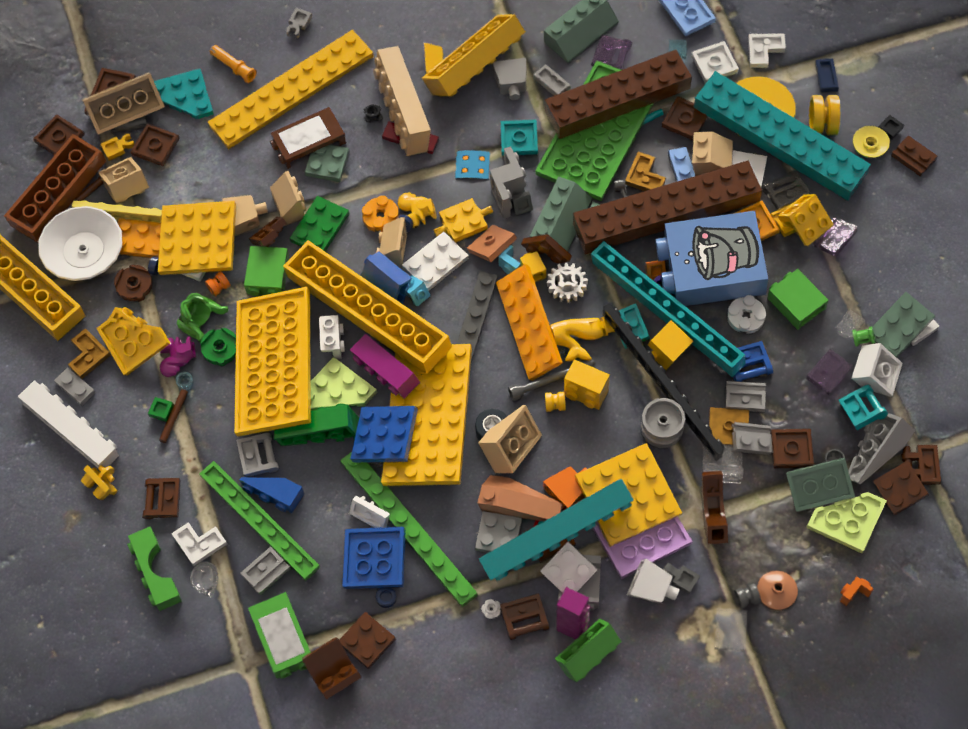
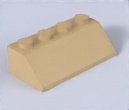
M150 73L82 99L97 134L164 108Z

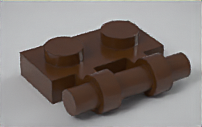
M917 445L916 452H911L910 446H905L903 454H901L902 462L908 460L912 466V461H917L918 469L913 470L923 485H940L941 475L937 445Z

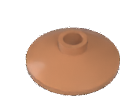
M771 571L764 574L757 585L761 602L773 610L786 609L797 598L798 588L795 580L789 574L782 571ZM775 586H781L782 590L777 591Z

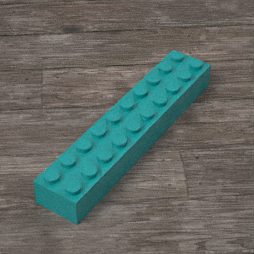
M717 71L712 74L695 97V109L849 201L868 174L870 163Z

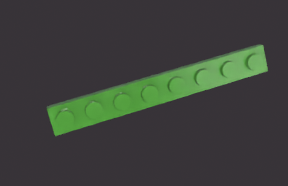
M215 461L199 473L200 477L305 581L320 569L319 564Z

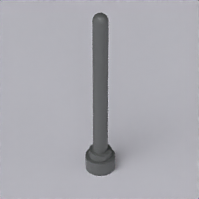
M594 360L583 362L591 367L595 366ZM569 368L523 386L515 384L508 387L512 401L521 399V396H524L526 392L565 378Z

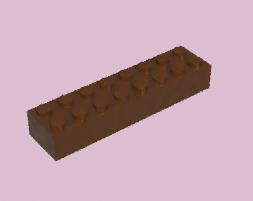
M675 49L545 99V113L559 139L689 90L691 89L692 76Z

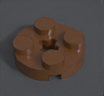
M130 265L125 270L121 269L114 279L117 294L127 301H143L145 296L150 293L153 285L151 275L146 268L140 265ZM137 280V284L135 286H131L129 284V282Z

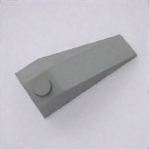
M888 413L886 418L877 419L865 426L864 431L866 434L864 440L858 444L860 448L859 453L853 458L848 470L852 482L861 485L905 447L915 430L903 418Z

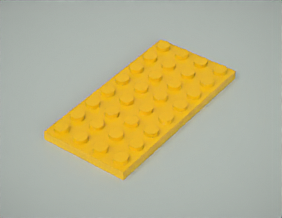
M303 287L237 301L234 433L238 437L311 423L309 288Z
M452 344V348L428 374L395 353V358L411 370L420 383L405 398H402L399 394L395 396L391 393L390 406H415L418 411L408 461L383 462L381 480L383 486L461 484L472 355L471 344Z

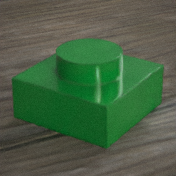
M155 397L148 415L149 417L167 422L174 404L171 401Z

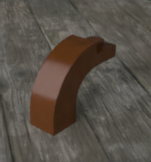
M722 471L702 472L701 497L707 543H728V524L723 501Z

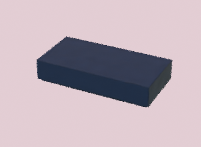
M833 58L815 60L820 93L838 91L839 85Z

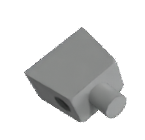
M526 58L493 62V75L502 95L509 94L511 100H518L520 92L526 91Z

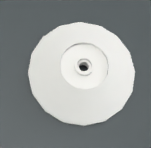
M89 206L70 208L57 214L44 227L38 241L39 257L45 268L58 278L71 281L92 279L106 272L117 260L123 246L122 230L115 218L102 209Z

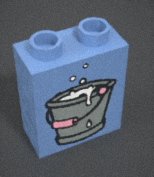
M755 211L665 223V238L655 239L658 261L668 260L670 272L661 273L663 289L669 294H674V298L684 306L738 299L747 295H766L768 275Z

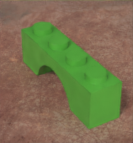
M151 526L129 535L131 543L127 545L131 554H136L138 560L134 562L138 571H142L144 574L141 580L145 589H150L151 594L148 597L152 606H157L158 610L162 611L182 602L172 578L159 577L152 572V562L161 549Z

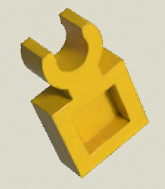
M128 133L123 135L120 140L116 136L100 145L110 161L125 154L124 149L133 148L135 143L133 140L127 142L131 139Z

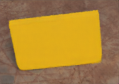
M424 43L427 74L443 61V51L440 46Z

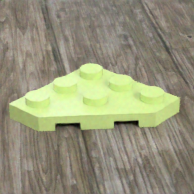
M333 357L311 380V411L317 410L319 407H334L337 404L357 405V407L365 406L377 393V389Z
M867 492L855 498L834 502V504L826 507L815 508L807 528L857 552L863 553L887 500Z

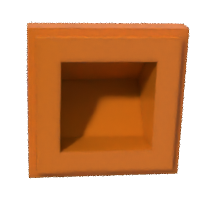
M665 260L646 262L645 270L647 276L654 280L661 273L666 272Z

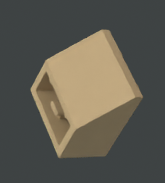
M289 171L284 172L270 187L279 214L287 223L284 226L302 220L304 211H307L302 192L297 188L295 176L291 177Z

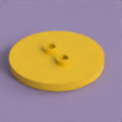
M750 77L737 82L738 85L794 118L796 110L794 98L790 91L781 83L766 77Z

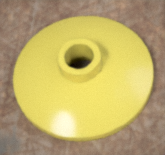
M862 127L853 136L855 150L864 157H880L889 148V137L879 127Z

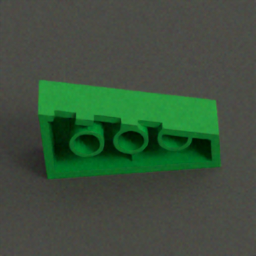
M337 404L329 408L319 407L317 410L311 411V423L274 430V439L281 446L307 444L308 440L315 443H325L326 439H336L337 442L345 441L344 438L354 437L355 440L359 417L348 404Z

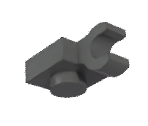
M667 563L663 569L672 575L674 579L672 585L687 594H690L700 575L683 565L678 570L673 565Z

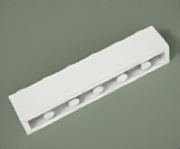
M34 380L18 396L21 403L97 468L101 465L105 468L108 467L119 456L116 451L117 446L110 439L106 441L102 438L104 435L97 428L93 430L89 427L90 423L84 417H77L76 411L69 405L67 407L64 406L62 399L56 394L52 396L49 393L48 387L43 383L39 385Z

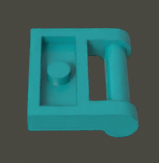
M865 385L839 399L841 406L856 430L865 427L877 419L881 420L888 416L887 410L881 406L873 394L874 390L870 385ZM867 397L874 411L869 412L861 398Z

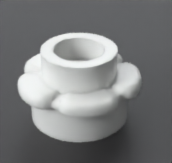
M493 599L485 601V604L481 607L482 613L488 619H494L501 614L500 603Z

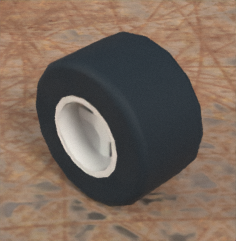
M493 408L481 412L475 422V432L478 440L480 441L489 429L505 419L507 415L503 411Z

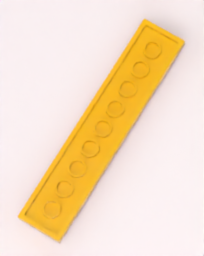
M351 30L208 121V125L229 150L374 57L373 52L354 30Z

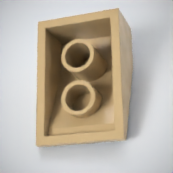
M522 405L489 429L479 441V445L495 473H514L541 438L542 434L527 406Z

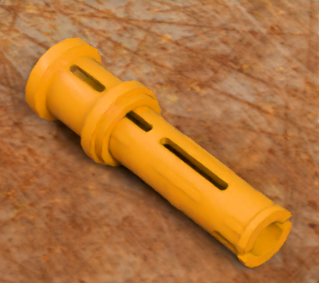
M217 45L211 48L215 52L210 50V54L230 67L236 76L244 78L246 83H250L255 79L257 71L254 68L246 66L244 61L236 60Z

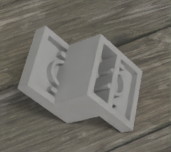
M511 146L504 148L505 165L490 170L491 191L503 219L510 217V209H512L510 200L512 196L523 193L524 187H526L524 179L526 177L525 170L519 166L518 154L513 152Z

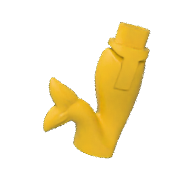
M604 317L568 319L550 325L556 345L569 348L565 358L567 362L574 361L577 358L585 361L592 360L587 351L580 347V344L571 335L584 340H596L603 336H608V333L615 332Z

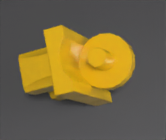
M87 465L83 469L86 474L81 479V482L88 488H91L95 483L98 485L93 492L97 499L104 500L109 494L115 495L118 492L110 483L115 480L112 476L114 469L111 466L105 468L101 465L97 469L95 467L90 468Z

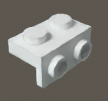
M338 315L320 316L321 352L332 351L334 358L342 359V352H345L344 340L341 341V335H344V325L340 324Z

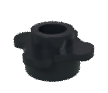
M375 104L365 107V121L382 120V115L380 114L381 107Z

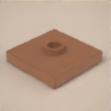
M492 225L470 244L467 250L473 255L492 262L517 237L512 232Z

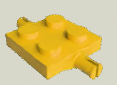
M472 198L439 212L443 226L433 229L434 234L437 237L442 232H446L456 243L488 229L484 216L493 213V209L489 206L481 210L476 206Z

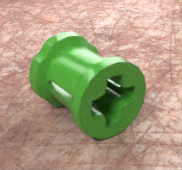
M872 326L865 330H852L856 347L863 343H875Z

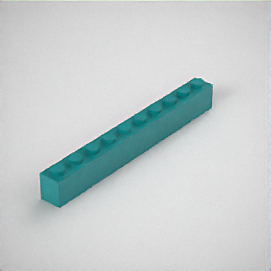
M603 241L591 253L592 262L597 268L666 324L672 320L693 340L691 343L730 376L733 377L746 364L743 352L606 242Z

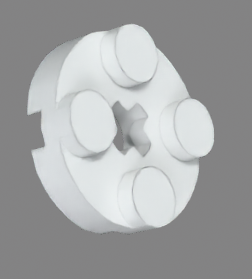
M751 295L738 298L728 308V323L737 332L755 333L764 324L766 318L765 308L760 301ZM743 312L750 313L751 318L742 317Z

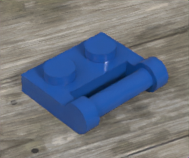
M762 341L738 347L745 354L746 364L743 367L761 362L764 366L741 373L738 371L733 376L735 382H742V380L763 374H773V367Z

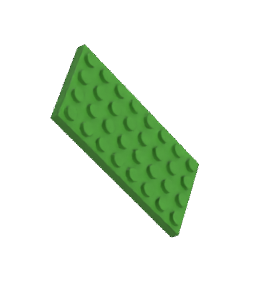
M596 61L584 84L618 72L620 69ZM654 103L562 139H559L556 133L536 168L535 175L552 182H556L558 176L576 182L592 198L602 201Z

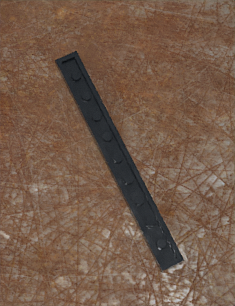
M610 303L603 306L604 318L667 399L674 400L682 407L685 413V422L715 461L722 458L724 452L722 442L719 439H715L709 425L701 421L698 411L690 407L687 397L684 394H680L676 383L672 379L669 380L664 368L655 362L651 351H647L644 348L641 338L633 334L630 324L623 321L616 307L613 308Z

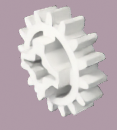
M565 263L564 267L558 264V269L552 268V274H548L547 287H549V293H553L554 299L560 297V302L563 299H567V302L570 303L571 298L577 301V296L583 297V291H587L588 279L586 278V272L581 273L582 268L578 267L576 269L574 263L571 267L567 263Z

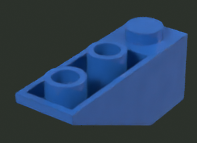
M240 478L242 489L245 492L258 495L265 503L271 502L275 504L276 508L282 512L288 511L293 513L304 496L303 488L286 478Z

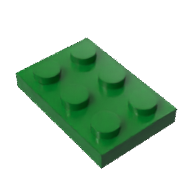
M317 196L291 235L290 242L302 247L309 240L326 252L350 214L349 210Z

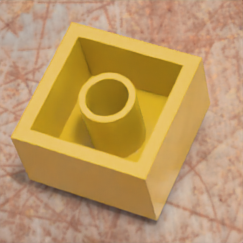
M574 359L564 378L565 395L572 401L577 400L588 408L599 410L609 391L610 374Z

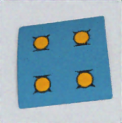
M474 150L457 151L455 178L488 179L490 152Z

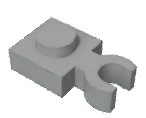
M295 8L289 19L290 26L286 29L287 36L291 32H295V38L298 39L300 37V29L306 30L312 19V13Z

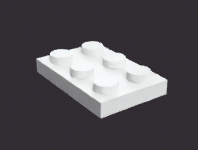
M442 232L402 264V268L410 276L413 275L423 281L429 291L467 261L469 257L445 232Z

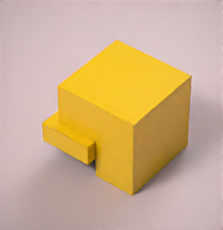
M670 320L648 343V346L653 350L651 353L655 360L667 370L691 345L693 340Z

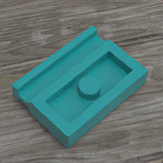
M636 303L619 310L621 318L624 322L630 324L635 336H639L642 342L650 339ZM622 341L624 348L627 349L628 347Z

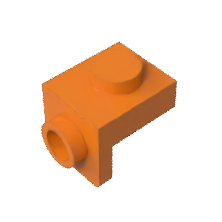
M856 577L851 585L847 583L840 592L843 595L840 602L847 606L858 591L869 598L873 588L867 580Z

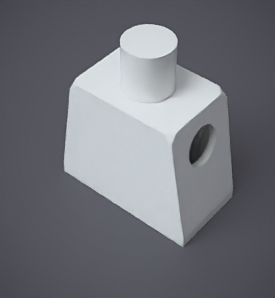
M641 559L627 595L655 603H662L665 596L675 600L679 589L670 585L672 575L648 559Z

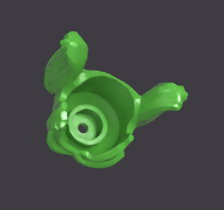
M191 293L181 303V316L177 320V326L181 331L197 339L201 344L205 334L199 327L207 321L211 311L224 315L229 309L227 306H220L206 296Z

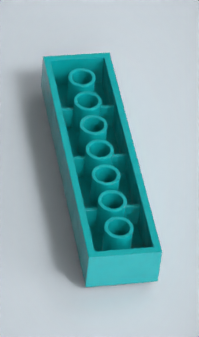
M621 478L479 558V561L489 579L495 578L496 581H499L508 575V570L513 568L516 571L526 565V560L531 558L534 561L543 556L542 551L548 548L552 551L561 546L560 541L565 538L567 541H570L579 536L578 531L584 528L585 531H588L595 527L597 520L602 518L603 521H606L614 516L613 512L620 508L623 511L631 507V501L634 499Z

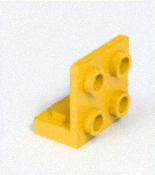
M816 194L801 196L777 216L780 222H789L793 225L805 246H809L833 226V222Z

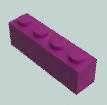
M367 334L350 349L354 355L352 359L359 366L363 364L365 366L364 369L371 376L375 374L377 376L376 379L383 386L387 384L389 386L388 389L395 396L399 394L402 398H405L420 383L411 370Z
M568 587L565 588L557 604L558 632L576 640L589 628V610L591 608L589 597Z

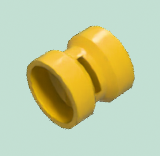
M558 392L557 394L545 393L546 412H552L554 409L566 411L565 392Z

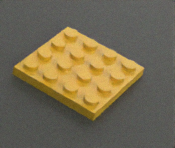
M235 201L162 206L158 273L160 275L233 270Z
M647 443L575 474V478L585 498L622 478L634 499L631 501V507L623 511L620 508L613 512L614 516L606 521H603L602 518L597 520L609 547L682 515V511Z

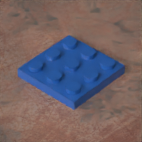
M415 406L361 407L350 459L353 462H407L418 409Z
M404 527L345 529L342 587L344 589L403 587L406 529Z

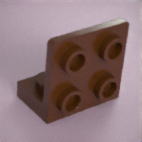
M337 637L302 657L307 670L326 700L362 678Z

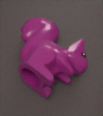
M176 337L175 341L173 338H168L171 344L160 351V353H170V357L165 358L160 363V372L163 376H175L180 371V367L196 357L195 343L191 341V337L186 338V343H182L179 337Z

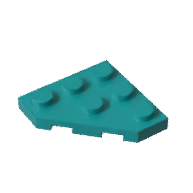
M201 69L154 81L162 102L169 105L170 108L181 113L183 111L195 119L214 115Z

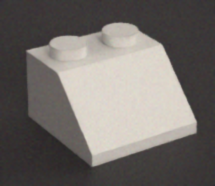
M881 343L862 345L852 379L861 387L870 385L874 392L890 397L893 396L903 363Z

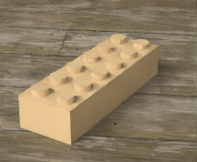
M398 46L379 49L375 58L376 69L373 70L375 79L379 81L380 93L384 94V104L390 110V120L395 123L394 129L396 135L400 137L401 149L405 150L407 156L425 153L428 151L431 130Z

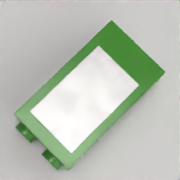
M286 592L249 607L248 610L275 677L283 679L292 675V672L296 670L307 669L302 661V657L309 654L310 650Z

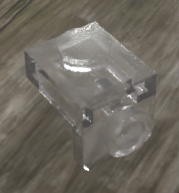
M849 309L840 323L835 326L839 329L837 333L845 339L848 336L853 339L852 330L859 331L866 319Z

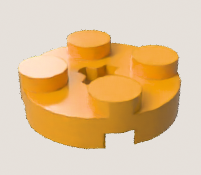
M383 195L371 199L362 208L363 222L369 230L374 232L375 230L383 232L384 224L395 220L399 216L398 207L395 202ZM384 212V217H377V213Z

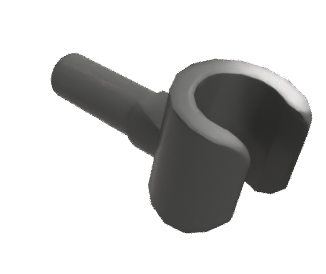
M615 180V191H621L622 197H627L625 182L623 180Z

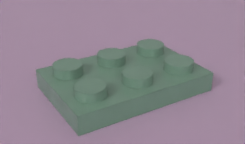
M905 291L872 327L875 342L877 344L881 343L898 358L931 323L935 315Z
M845 458L786 472L796 512L855 497Z

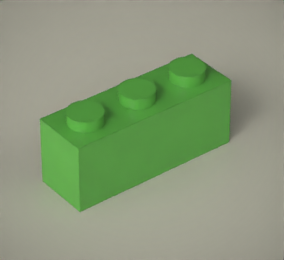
M599 619L558 655L555 660L567 677L578 682L594 666L599 665L606 655L613 652L622 641L610 623Z

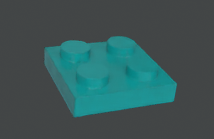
M537 120L501 121L502 156H504V148L510 146L513 152H517L518 155L538 154Z

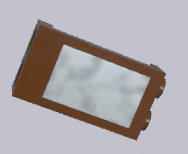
M330 107L271 132L272 140L270 141L273 150H277L279 153L277 156L280 163H285L287 169L291 168L290 162L334 142H338L340 146L346 144L345 133Z

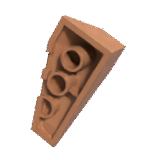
M490 475L482 484L478 499V505L482 512L538 521H546L561 512L563 506L562 503L509 477Z

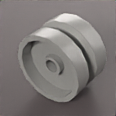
M659 398L649 402L642 414L641 432L644 439L650 445L658 448H669L677 444L682 438L685 425V413L682 407L674 400Z

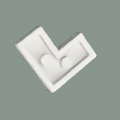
M749 34L750 68H768V53H785V34Z
M187 523L172 533L174 539L193 566L227 545L226 540L216 527L198 537L191 525Z

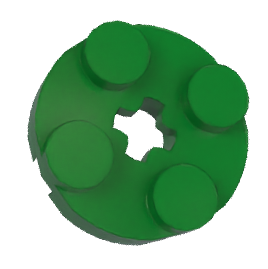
M226 328L208 331L201 340V351L205 360L218 366H225L236 357V335ZM223 343L224 348L217 350L216 345H221Z

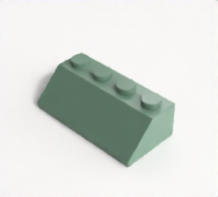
M581 0L544 30V43L567 63H570L616 26L619 20L607 0Z
M558 176L530 237L548 234L568 252L576 235L573 226V213L589 208L592 197L576 182Z

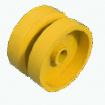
M821 95L811 96L809 104L810 128L820 134L825 129L827 135H838L840 127V100L838 95H828L825 103Z

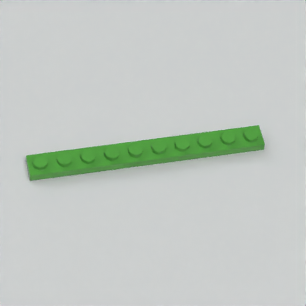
M352 452L342 458L340 462L369 498L374 501L377 507L390 514V523L394 527H404L406 529V542L459 605L463 607L478 596L476 590L387 486L382 485V479L367 462H353L350 459Z

